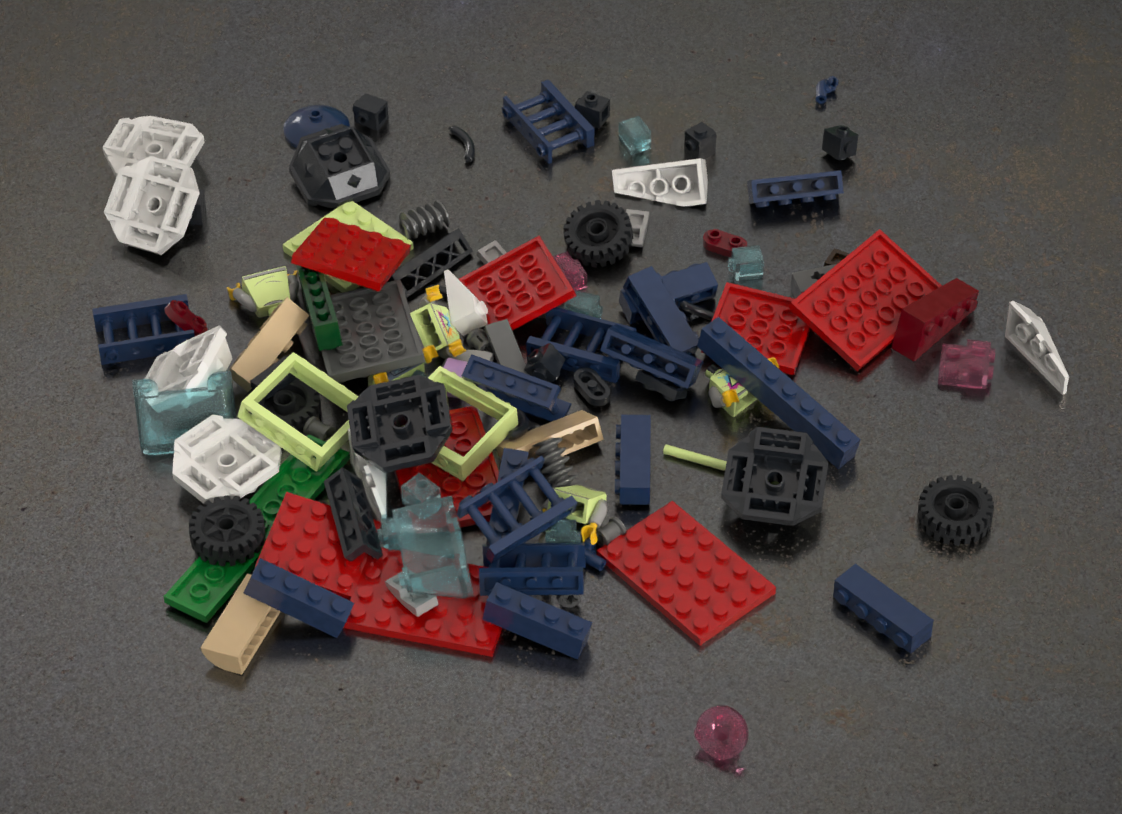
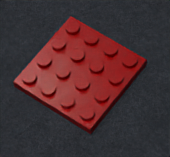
M324 217L293 253L291 263L380 291L408 256L411 245L404 243L400 239L382 236L378 232L363 230L357 225H348L339 222L335 218Z
M540 236L458 279L479 301L485 303L488 309V314H486L487 325L508 319L512 331L576 296L574 289Z
M726 282L712 321L717 317L721 318L767 359L775 358L780 367L779 369L783 373L790 375L795 373L811 329L788 308L795 298Z
M286 492L257 563L260 558L350 601L369 554L364 552L353 561L345 559L331 506ZM373 519L377 535H379L382 525L381 521Z

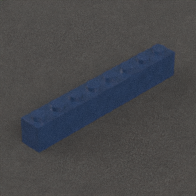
M717 317L702 328L697 347L792 430L807 433L822 455L837 469H840L855 457L861 439L721 318Z

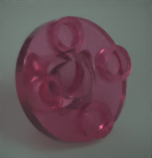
M718 705L702 713L697 721L694 736L708 755L723 761L733 758L743 751L748 741V727L738 711L729 706Z

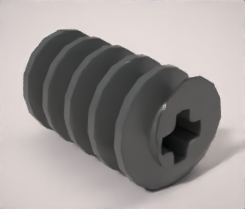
M438 200L434 201L433 204L429 203L424 207H417L416 211L411 209L408 210V213L403 212L399 215L400 232L408 240L410 233L414 239L417 238V231L422 236L426 235L425 228H428L430 233H433L434 225L441 230L443 228L442 222L447 227L450 226L448 212Z
M551 438L532 446L540 447L534 454L535 456H543L545 459L543 466L547 467L541 473L543 475H550L546 480L549 484H553L552 488L571 486V482L577 478L576 475H568L573 466L564 465L570 458L569 456H561L566 450V447H558V444L563 441L562 438Z

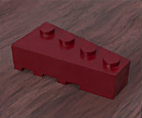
M955 278L901 310L891 348L908 359L916 361L976 309L979 290Z

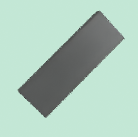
M508 319L485 325L484 330L497 363L528 374L524 370L526 364Z

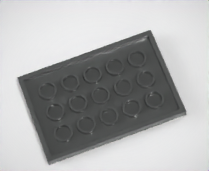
M400 279L386 282L380 291L365 287L330 295L343 346H338L332 350H321L327 375L338 383H344L347 380L360 377L366 378L373 374L391 372L407 366L413 367L425 362Z

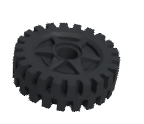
M595 200V205H592L590 201L586 203V208L580 205L577 207L578 212L573 210L570 213L571 217H567L563 228L564 239L568 252L578 263L582 261L585 266L591 263L592 267H597L598 263H600L601 267H605L607 261L612 265L616 263L615 258L621 260L623 253L627 254L629 252V247L633 243L632 224L627 212L625 213L622 207H618V204L613 202L610 205L609 201L604 200L602 205L600 200Z
M298 378L276 392L269 399L264 397L258 403L302 434L305 423L309 418L313 416L321 418L320 393Z
M952 475L947 476L946 480L943 477H939L936 482L931 481L928 486L923 488L918 504V521L921 523V528L926 530L928 536L934 534V540L939 542L943 538V543L948 545L950 540L954 541V545H960V541H963L964 545L970 544L971 539L973 542L979 540V537L983 538L986 532L989 531L994 512L993 497L991 494H988L986 487L981 488V483L978 481L972 484L973 479L968 477L966 481L962 480L963 476L958 475L956 480H953Z
M230 495L224 496V500H220V497H215L214 503L207 500L204 502L205 507L200 505L197 507V512L192 513V519L189 520L191 546L195 554L201 557V560L206 562L209 559V564L215 565L218 561L219 566H225L226 562H229L230 566H235V561L237 560L240 564L245 563L246 557L252 559L254 552L258 554L261 546L265 543V524L262 512L259 508L257 509L255 503L252 502L250 504V501L246 498L241 501L239 496H234L233 500H230Z

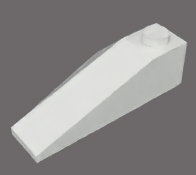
M699 158L612 170L615 193L683 207L702 205L707 202L708 179L706 161Z
M1015 301L1009 302L1005 337L1062 395L1067 392L1069 375L1045 323L1031 309Z
M349 428L351 465L357 477L362 479L370 506L376 519L381 521L382 531H386L387 473L382 472L354 452Z

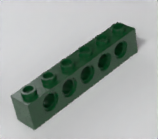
M296 265L319 351L332 350L338 346H343L337 317L324 274Z

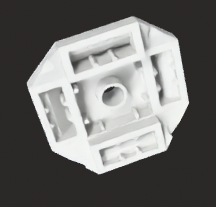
M143 116L131 120L130 118H123L119 120L105 142L103 153L115 177H117L119 169L128 165L131 166L149 156L190 167L205 142L204 135L201 132L199 133L193 124L155 116Z
M153 156L119 169L104 210V214L107 220L110 221L118 241L122 244L162 255L175 243L179 242L184 237L199 196L194 171L189 166Z
M219 325L177 345L173 350L164 352L156 357L139 391L157 412L163 410L179 411L214 395L233 359L225 338L227 335L226 331Z
M211 415L174 441L173 480L203 504L207 500L214 503L215 497H220V500H224V496L230 495V500H233L234 496H239L241 499L248 493H255L258 486L279 472L282 455L281 447L240 419H223V416Z

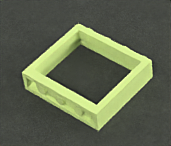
M293 352L241 402L237 417L317 472L349 440V420L321 447L258 403L289 373L346 412L347 405L356 400L358 396Z
M439 366L428 377L434 382L443 383L446 391L499 420L464 457L443 446L434 462H432V464L464 481L508 436L509 432L518 425L517 408L511 406L509 402H504L497 398L493 393L486 392L477 387L473 382L459 377L455 372H450Z

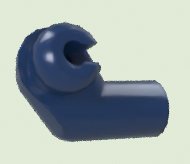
M830 76L828 79L818 82L816 86V102L820 104L826 102L827 94L834 91L839 83L836 77Z
M588 537L584 542L586 564L602 571L606 565V560L596 555V544L591 545L590 537Z

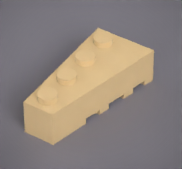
M288 297L270 314L271 316L260 327L261 331H258L247 345L248 347L242 351L226 372L229 378L247 392L252 389L250 380L279 361L280 359L277 357L281 351L286 353L294 342L291 338L295 333L300 335L308 325L305 323V320L309 317V314Z

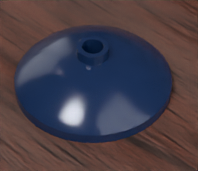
M310 105L298 109L287 118L284 123V136L291 146L297 148L299 140L303 136L339 124L350 126V122L343 112L334 107Z

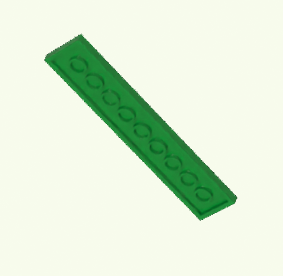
M309 434L306 436L321 447L326 443ZM340 448L317 472L292 454L288 456L280 465L279 472L268 479L249 500L250 504L252 502L255 503L257 509L259 508L262 512L265 524V541L286 492L315 500L325 488L324 481L343 468L350 460V453ZM261 546L258 554L254 552L252 559L246 557V562L242 564L237 560L235 561V566H230L229 562H226L225 566H219L218 561L215 565L209 564V559L205 562L199 556L163 596L164 603L207 623L240 586L245 576L254 570L263 546Z

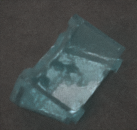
M231 371L211 374L207 380L208 387L158 392L157 383L153 380H133V394L141 451L147 455L174 453V441L211 415L223 416V419H237Z
M452 495L392 510L394 520L389 521L392 536H398L403 561V573L398 574L401 588H407L408 593L463 599L473 597L474 591L464 540Z

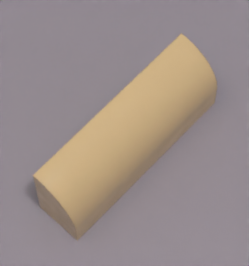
M580 410L527 431L517 439L512 440L509 438L504 440L496 449L501 460L504 448L529 452L528 459L532 457L537 459L540 456H535L534 453L540 447L532 446L551 438L563 439L558 444V447H566L561 456L604 439L598 417Z
M251 574L245 576L201 646L202 653L211 663L223 670L241 675L281 612L243 594Z

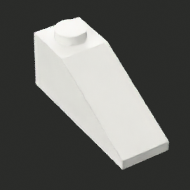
M448 269L445 270L444 275L451 324L463 336L476 328L487 325L486 314H488V309L485 303L479 301Z

